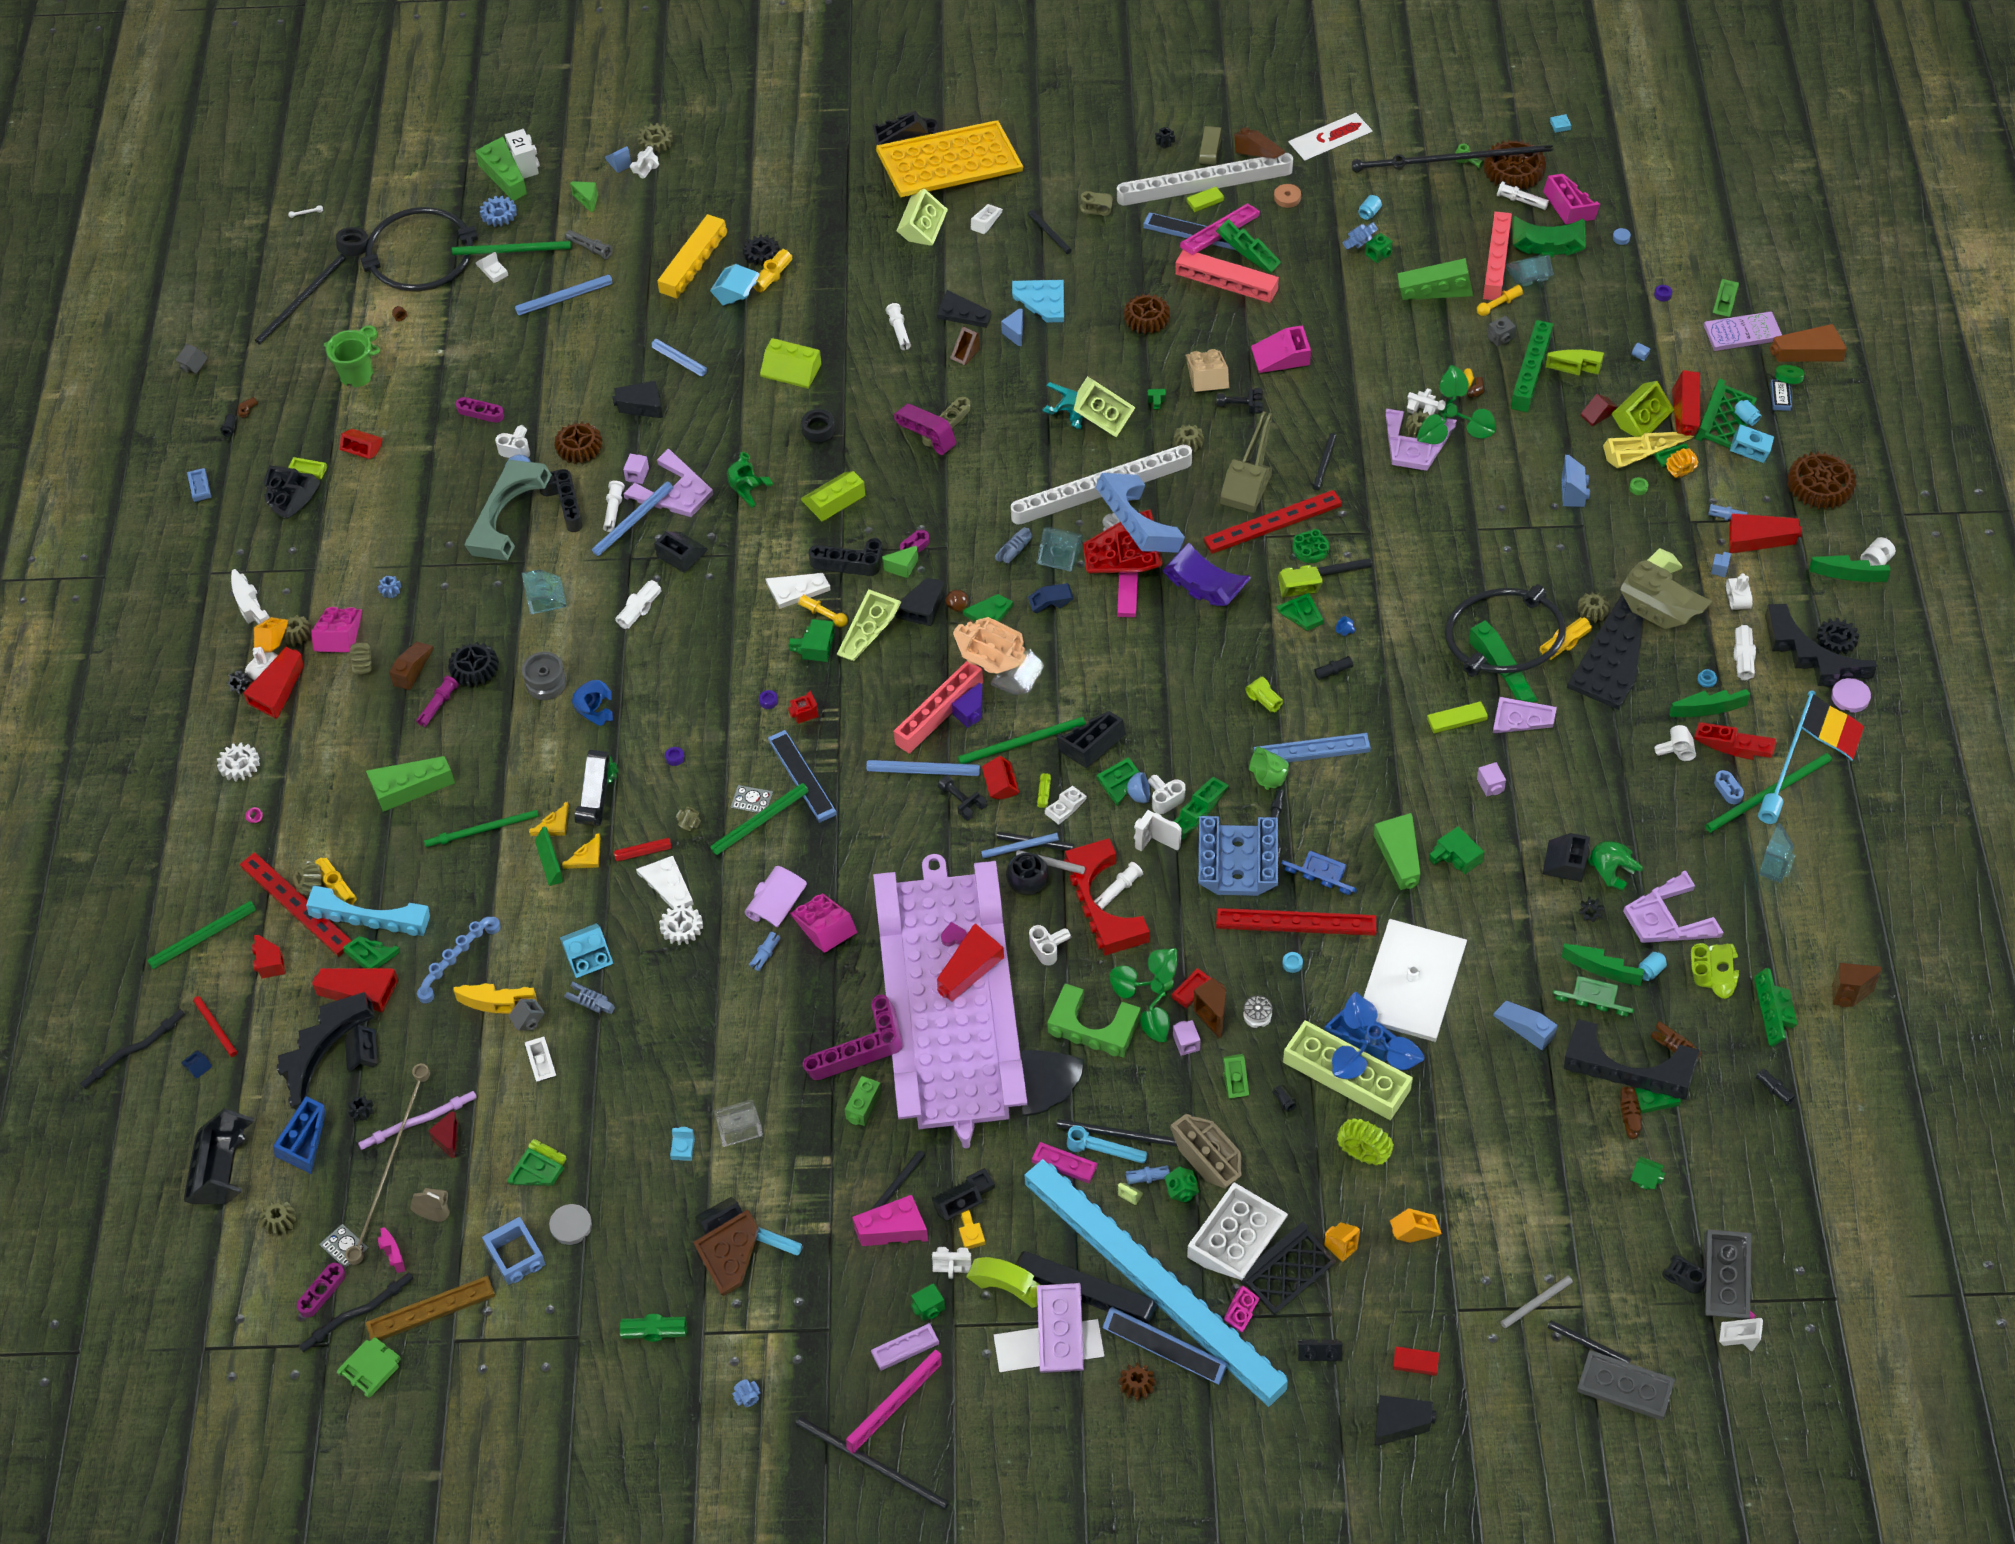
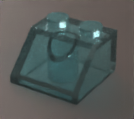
M1538 255L1506 264V268L1515 283L1522 284V286L1533 284L1532 281L1537 279L1538 282L1546 281L1548 276L1554 275L1550 255Z
M1049 526L1045 527L1036 564L1072 572L1080 553L1083 534Z
M540 569L522 573L530 614L567 607L559 576Z
M1777 823L1759 871L1760 876L1782 883L1784 876H1789L1795 855L1792 854L1794 845L1782 824Z

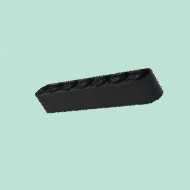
M1026 1251L1021 1252L1015 1264L1034 1275L1033 1280L1040 1285L1080 1283L1081 1302L1107 1312L1113 1307L1146 1324H1149L1157 1306L1156 1302L1148 1297Z

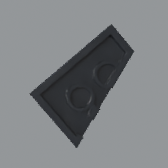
M949 290L946 291L937 313L938 319L987 328L992 316L990 310Z

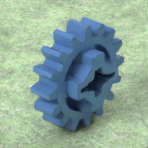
M494 196L493 200L488 198L489 202H483L484 206H480L483 222H487V225L493 223L494 227L497 224H500V226H503V223L509 224L508 221H513V216L517 215L516 205L513 200L510 201L509 197L504 199L503 196L500 198Z
M1374 222L1366 227L1364 224H1361L1348 233L1350 237L1342 243L1346 249L1354 245L1359 248L1372 239L1371 234L1378 228Z

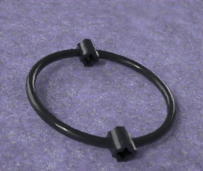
M417 207L397 212L383 220L369 236L365 251L366 256L360 258L364 272L371 270L374 276L381 282L399 290L424 291L437 288L457 277L467 266L471 255H464L460 264L441 279L424 284H404L387 278L377 269L381 268L377 254H372L376 238L389 224L400 218L415 214H433L451 220L460 228V230H457L461 244L466 243V246H473V241L478 240L475 227H467L454 214L438 208Z
M1536 584L1530 590L1498 588L1484 591L1464 600L1453 610L1446 623L1445 638L1451 652L1460 661L1465 663L1463 670L1467 675L1474 677L1481 671L1490 673L1525 671L1546 662L1559 650L1566 635V623L1559 608L1546 598L1547 591L1543 586ZM1495 596L1523 597V602L1532 609L1541 603L1557 619L1558 636L1551 648L1538 658L1518 665H1488L1487 659L1479 652L1469 658L1459 650L1453 639V626L1460 613L1480 600Z

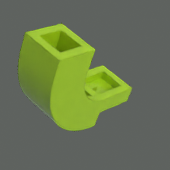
M990 1257L974 1259L966 1278L981 1289L998 1287L1011 1292L1032 1308L1038 1305L1037 1286L1040 1284L1033 1280L1034 1275L1001 1259Z

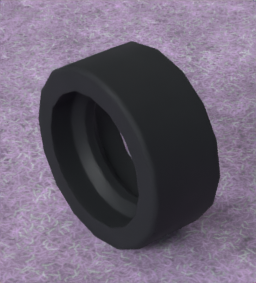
M347 227L338 231L336 234V248L340 253L348 256H357L365 253L368 242L366 231L357 227ZM356 240V241H359V242L349 243V242H345V241Z
M814 409L805 413L802 417V433L807 440L819 443L830 439L834 435V418L830 412L823 409ZM817 421L828 424L822 430L808 428L811 423Z

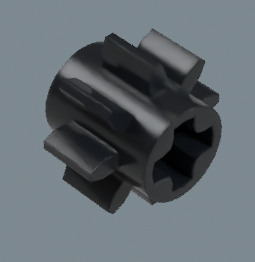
M1168 127L1159 129V133H1155L1156 144L1162 148L1171 147V142H1175L1174 131H1171Z
M237 670L235 673L229 674L230 679L227 684L231 688L230 691L237 690V693L241 694L249 687L252 680H250L248 672L242 674L241 670Z
M1588 896V901H1581L1580 905L1584 908L1579 909V914H1584V921L1591 919L1594 922L1596 917L1602 918V913L1599 911L1604 909V905H1599V898L1593 900ZM1588 907H1592L1594 912H1591V910L1588 909Z
M365 1095L363 1097L355 1096L352 1102L348 1103L350 1108L348 1113L350 1117H355L356 1122L359 1120L367 1121L370 1114H374L372 1109L374 1106L372 1100L367 1101Z

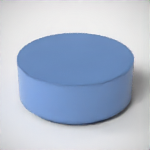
M1616 229L1613 233V241L1620 245L1627 244L1630 241L1631 234L1627 229Z

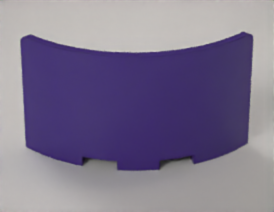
M1187 543L1163 569V572L1178 587L1181 585L1189 591L1188 595L1199 601L1205 599L1210 601L1211 605L1216 606L1228 605L1251 579L1249 575H1235L1214 566L1202 557L1190 543Z

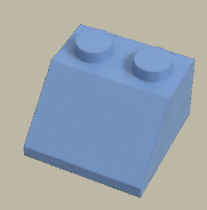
M1565 455L1561 476L1563 506L1585 507L1586 499H1589L1590 489L1586 488L1589 483V475H1585V467L1570 455Z

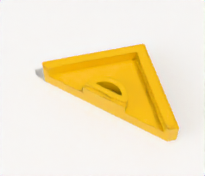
M565 802L564 806L555 813L552 812L541 820L542 822L535 828H531L529 830L530 836H538L544 826L547 827L549 836H565L569 811L568 802Z
M596 834L595 838L574 852L570 859L562 863L563 869L599 867L600 834Z

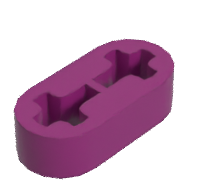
M925 530L914 532L900 544V551L917 546L919 553L929 545V533Z

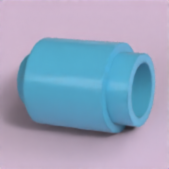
M1369 195L1359 207L1358 213L1360 217L1365 220L1372 218L1382 207L1380 198Z
M1741 400L1735 406L1736 410L1734 413L1751 426L1755 425L1762 416L1759 414L1760 411L1748 400Z
M1652 952L1639 964V968L1644 969L1642 979L1646 981L1654 979L1667 967L1665 956L1657 952Z

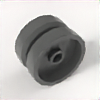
M550 652L535 653L523 663L522 674L527 692L532 697L539 700H549L560 695L566 688L567 680L563 664L556 654Z

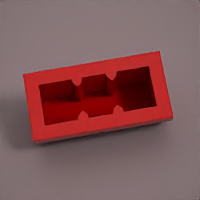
M350 429L341 433L339 450L372 459L378 453L383 438Z
M998 756L982 766L990 797L1005 799L1019 793L1010 761L1002 756Z

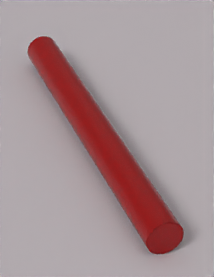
M196 996L193 1002L230 1057L236 1056V1049L201 997Z

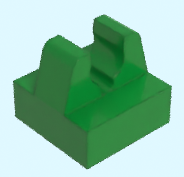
M1148 389V403H1153V410L1160 409L1161 403L1165 402V389Z

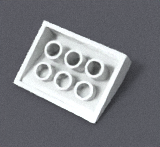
M1233 1183L1189 1243L1187 1257L1206 1269L1243 1280L1288 1214L1240 1185Z

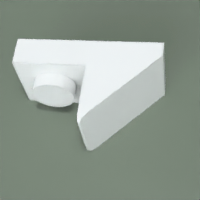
M496 252L476 262V265L493 283L508 276L507 270L498 262Z
M545 1037L524 1042L536 1082L556 1076Z
M1756 1318L1722 1322L1719 1342L1723 1346L1744 1344L1750 1351H1753L1761 1340L1763 1319Z

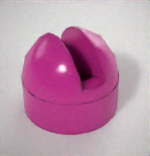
M251 808L247 810L245 819L249 823H257L262 819V812L259 808ZM255 812L256 814L251 818V814Z

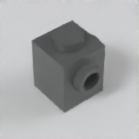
M1504 316L1489 324L1488 339L1497 347L1508 343L1515 337L1516 326L1507 316Z
M186 344L175 361L180 364L179 368L184 372L197 374L208 357L197 347Z
M520 999L508 1017L516 1029L521 1031L534 1030L545 1012L535 999Z

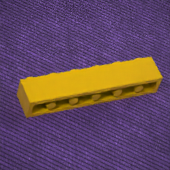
M706 215L657 280L659 293L678 298L685 291L686 286L693 280L694 275L701 269L706 259L710 257L711 252L714 248H717L720 240L726 236L725 220Z

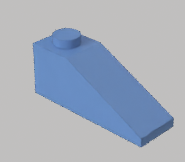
M1505 1001L1493 1014L1494 1017L1540 1050H1543L1555 1038L1557 1024L1539 1012Z

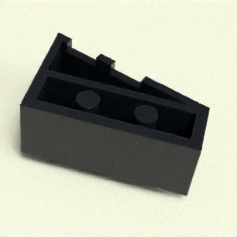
M916 111L898 116V119L894 121L886 120L881 125L873 124L876 145L929 134L926 122Z
M1108 711L1089 720L1088 724L1080 728L1076 726L1072 728V732L1066 735L1060 734L1056 737L1059 752L1087 769L1124 737L1126 733L1123 719Z

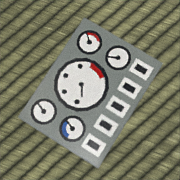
M738 785L731 808L759 813L769 805L773 791Z
M342 1224L319 1245L346 1268L350 1263L345 1257V1252L349 1247L357 1246L359 1239ZM362 1242L360 1249L364 1252L368 1247Z

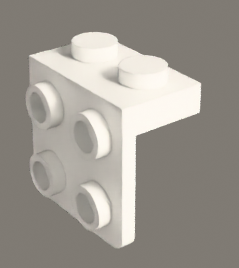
M1147 810L1142 819L1139 818L1134 826L1136 829L1134 836L1136 849L1142 851L1151 838L1175 850L1180 849L1182 829L1177 823L1169 821L1160 814Z

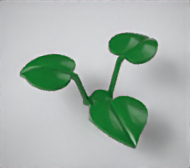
M1449 366L1439 384L1440 392L1445 397L1453 398L1446 402L1443 410H1439L1441 416L1432 414L1423 421L1417 435L1418 442L1428 444L1442 443L1448 435V428L1444 425L1446 417L1451 418L1455 415L1470 421L1466 426V430L1475 438H1487L1495 433V420L1490 411L1482 408L1477 409L1473 412L1472 418L1457 412V406L1452 402L1456 400V396H1464L1467 393L1469 383L1463 371L1456 366Z
M1176 948L1158 949L1150 954L1148 967L1150 972L1155 974L1152 981L1136 982L1137 972L1132 967L1126 965L1115 967L1109 974L1112 988L1121 998L1127 999L1134 996L1136 986L1151 985V989L1159 994L1149 1006V1011H1144L1140 1018L1143 1031L1151 1039L1158 1042H1167L1170 1020L1164 1009L1160 1007L1154 1008V1006L1166 995L1165 992L1171 990L1174 986L1173 978L1177 967Z

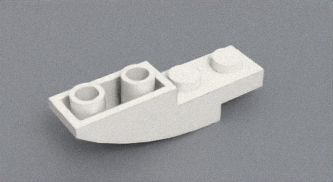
M236 569L232 570L231 583L240 612L249 624L255 620L259 625L270 617L267 612L260 609L255 587L252 584H248V580L243 573L239 574Z

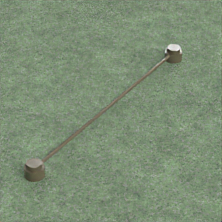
M417 1064L414 1066L412 1070V1074L414 1078L417 1080V1084L415 1086L405 1117L403 1119L394 1147L392 1149L383 1177L381 1179L379 1188L374 1198L364 1229L362 1231L358 1245L349 1247L345 1252V1257L347 1261L352 1265L360 1264L364 1258V1254L360 1249L362 1240L367 1230L369 1221L371 1219L385 1177L387 1175L400 1136L402 1134L404 1125L409 1115L420 1082L428 1080L430 1076V1071L427 1065L425 1064Z

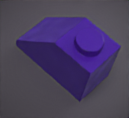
M978 683L952 703L953 716L967 728L972 724H976L982 718L983 691L981 683Z

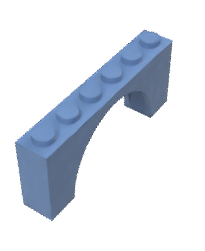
M1101 473L1095 488L1141 551L1178 553L1185 539L1177 527L1163 525L1144 517L1128 502L1140 499L1145 488L1141 478L1133 474Z

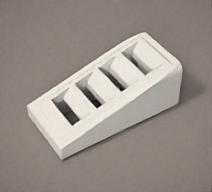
M989 204L971 218V230L985 234L1000 216L1002 209Z

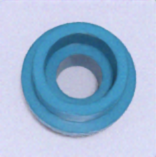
M1705 669L1699 673L1697 681L1703 687H1712L1716 684L1717 677L1712 670Z

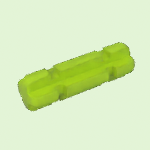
M1048 773L1040 775L1037 801L1039 808H1047L1051 782V775Z
M536 1139L529 1143V1148L560 1165L566 1162L564 1154L557 1153V1150L544 1143L540 1144L541 1142Z

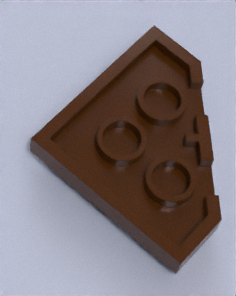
M748 1209L693 1242L722 1296L742 1285L759 1232V1227Z

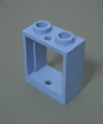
M520 1217L482 1237L488 1252L507 1285L519 1282L524 1276L531 1272H537L546 1265L543 1255ZM523 1235L534 1255L506 1269L496 1249Z

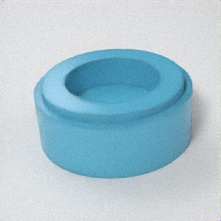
M1296 952L1287 953L1283 957V968L1290 973L1300 971L1303 965L1301 955Z

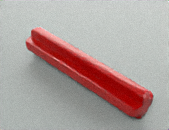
M669 838L626 847L615 850L614 856L616 861L655 853L670 849L671 842Z

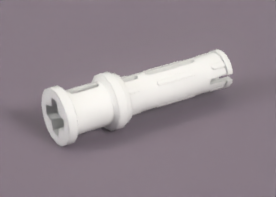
M1501 182L1497 192L1499 197L1510 198V201L1518 200L1546 210L1549 203L1548 199L1526 193L1517 186L1506 185L1505 182Z
M892 303L886 307V313L890 317V325L895 329L900 349L905 350L904 345L906 349H909L911 344L903 324L905 319L900 312L901 307L897 303Z
M611 481L608 485L610 490L606 496L608 506L603 529L607 530V532L615 529L618 506L622 502L621 494L625 486L620 481Z
M1130 862L1129 867L1123 873L1120 872L1117 875V880L1094 900L1099 908L1103 910L1124 888H1130L1132 882L1137 877L1143 875L1142 869L1136 863Z

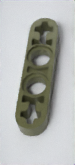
M966 397L957 398L939 417L946 419L951 428H953L971 410L970 400ZM950 414L956 415L955 418H948L947 416ZM922 435L923 444L932 447L931 439Z

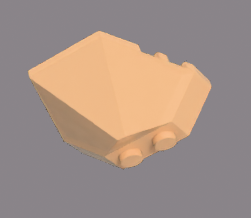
M989 617L976 620L974 624L968 622L966 626L959 624L953 632L962 657L967 659V662L970 664L984 667V670L989 673L998 674L1019 667L1026 659L1024 654L1025 648L1022 647V633Z

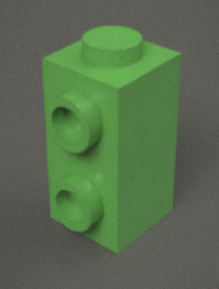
M861 1076L845 1107L846 1120L854 1125H866L882 1093L880 1082Z

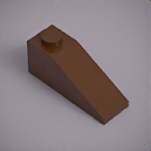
M1246 127L1241 128L1239 132L1234 134L1236 153L1272 159L1285 154L1282 148L1256 130H1250V128Z
M416 641L402 653L389 671L393 686L411 690L434 647Z

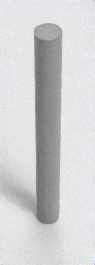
M1018 850V851L1016 852V856H1017L1018 854L1028 853V852H1024V851ZM1040 856L1048 866L1080 874L1085 872L1084 866Z
M1566 1276L1501 1321V1325L1506 1329L1572 1284L1571 1277Z

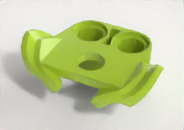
M1699 943L1691 949L1694 982L1698 986L1712 988L1717 996L1724 999L1729 998L1734 993L1739 976V970L1734 971L1733 958H1738L1734 945L1723 944L1708 947L1703 943ZM1720 964H1727L1729 966L1728 970L1724 972L1719 971L1717 967Z

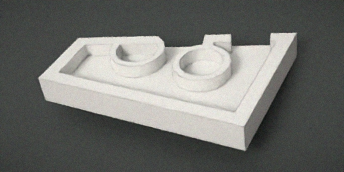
M823 573L766 578V584L779 609L799 602L803 594L811 598L830 591V585Z

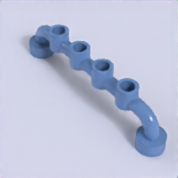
M485 917L480 922L474 921L470 923V932L466 936L460 935L456 938L457 945L453 950H444L442 953L443 960L439 964L432 963L429 966L430 973L423 980L421 987L417 991L420 1002L429 1003L434 999V992L430 984L435 979L442 977V971L448 965L455 964L456 957L461 952L469 949V943L474 938L482 936L484 928L488 934L499 932L501 926L496 917Z

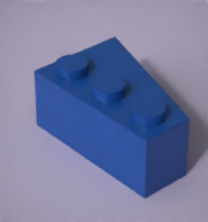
M1343 1009L1324 1027V1031L1361 1049L1365 1042L1366 1030H1363L1362 1027L1355 1030L1350 1029L1344 1021ZM1376 1021L1374 1024H1378L1383 1028L1382 1036L1386 1038L1385 1041L1390 1047V1041L1396 1036ZM1382 1041L1376 1045L1368 1044L1364 1052L1383 1062L1387 1060L1386 1057L1389 1051L1384 1048Z
M307 1096L304 1098L273 1146L275 1157L310 1174L312 1173L326 1116L323 1104Z

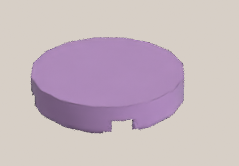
M1842 679L1832 689L1834 704L1844 711L1845 709L1854 713L1862 711L1868 706L1871 699V692L1868 686L1857 679Z

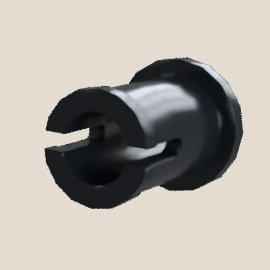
M227 414L224 424L220 428L222 435L229 437L234 433V426L237 421L235 415Z
M1284 1085L1275 1087L1276 1090H1273L1272 1093L1282 1104L1281 1108L1287 1112L1293 1110L1297 1105L1296 1099L1290 1096Z

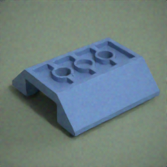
M1199 816L1198 884L1217 895L1258 896L1277 886L1278 818L1258 817V826L1219 825V816ZM1239 841L1243 843V845L1237 847L1234 846L1233 843ZM1240 874L1243 878L1235 879L1233 875Z

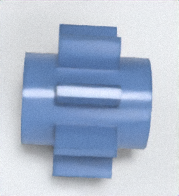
M385 576L382 580H379L378 590L379 593L383 594L384 598H393L400 594L399 588L402 586L400 581H397L396 576Z
M742 1380L735 1385V1392L732 1394L738 1406L744 1404L745 1407H750L759 1400L758 1395L760 1391L755 1381L749 1383L748 1380Z

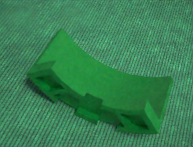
M1514 216L1513 246L1528 254L1531 252L1541 254V257H1554V255L1559 254L1567 256L1577 253L1586 248L1585 220L1580 219L1563 226L1545 227L1527 223Z

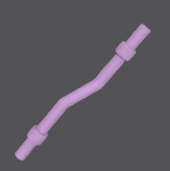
M472 1091L461 1097H454L443 1106L407 1119L403 1130L430 1121L453 1109L456 1111L462 1108L463 1104L476 1099V1094ZM402 1122L383 1131L379 1130L372 1133L371 1137L358 1143L360 1149L363 1150L375 1143L378 1145L384 1142L386 1138L399 1132Z

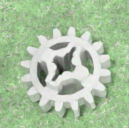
M242 743L237 747L235 744H232L231 749L226 747V752H220L221 758H217V767L221 775L227 777V780H230L232 777L235 781L240 777L242 780H245L246 775L251 777V772H257L256 766H260L258 753H256L254 747L250 748L249 744L243 747Z
M684 904L681 905V908L674 905V910L668 908V914H662L663 920L659 921L661 934L664 935L665 940L670 939L671 944L675 941L678 942V945H681L682 941L689 944L688 940L692 939L695 941V935H700V929H703L702 917L697 909L693 911L691 905L688 908H685Z

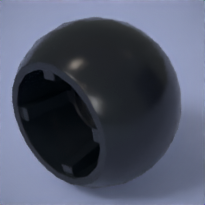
M1018 854L1007 866V882L1018 894H1036L1045 887L1048 881V867L1045 861L1036 854Z

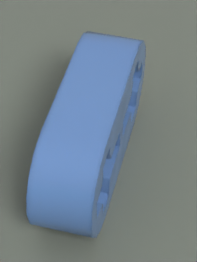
M1725 770L1717 772L1714 780L1716 788L1728 803H1740L1744 794L1742 787L1730 772Z

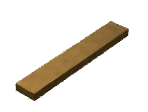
M485 1276L365 1323L371 1340L374 1337L378 1340H383L493 1298L495 1294L489 1277Z

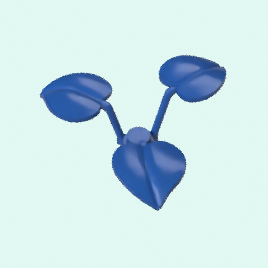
M1357 992L1350 996L1344 1008L1343 1018L1350 1029L1355 1030L1362 1027L1363 1030H1366L1365 1042L1358 1052L1351 1046L1339 1047L1334 1052L1332 1057V1073L1334 1076L1341 1079H1353L1362 1075L1367 1067V1061L1360 1055L1368 1044L1376 1045L1380 1041H1382L1384 1048L1389 1051L1386 1057L1388 1063L1398 1070H1407L1424 1060V1055L1418 1046L1404 1037H1394L1390 1041L1389 1047L1385 1041L1386 1038L1382 1036L1383 1028L1378 1024H1374L1378 1016L1375 1006Z

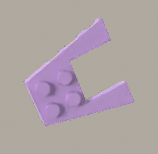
M1386 409L1392 465L1428 470L1456 427L1457 420L1446 418V423L1444 424L1448 428L1446 439L1440 444H1428L1418 442L1417 438L1399 436L1404 411Z
M667 449L657 459L658 465L682 478L655 507L660 509L662 507L668 508L671 512L692 517L713 495V490L670 449ZM634 483L624 493V498L627 500L629 498L635 499L638 503H643L653 492Z
M1683 871L1678 877L1668 880L1660 888L1653 889L1650 894L1643 895L1625 906L1623 912L1641 943L1722 937L1723 931L1714 917L1678 927L1664 904L1663 899L1694 890L1695 885L1686 871Z

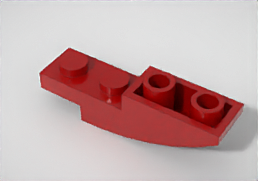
M1699 722L1694 736L1695 740L1710 748L1753 760L1754 756L1772 758L1777 744L1776 738L1738 733L1735 727Z

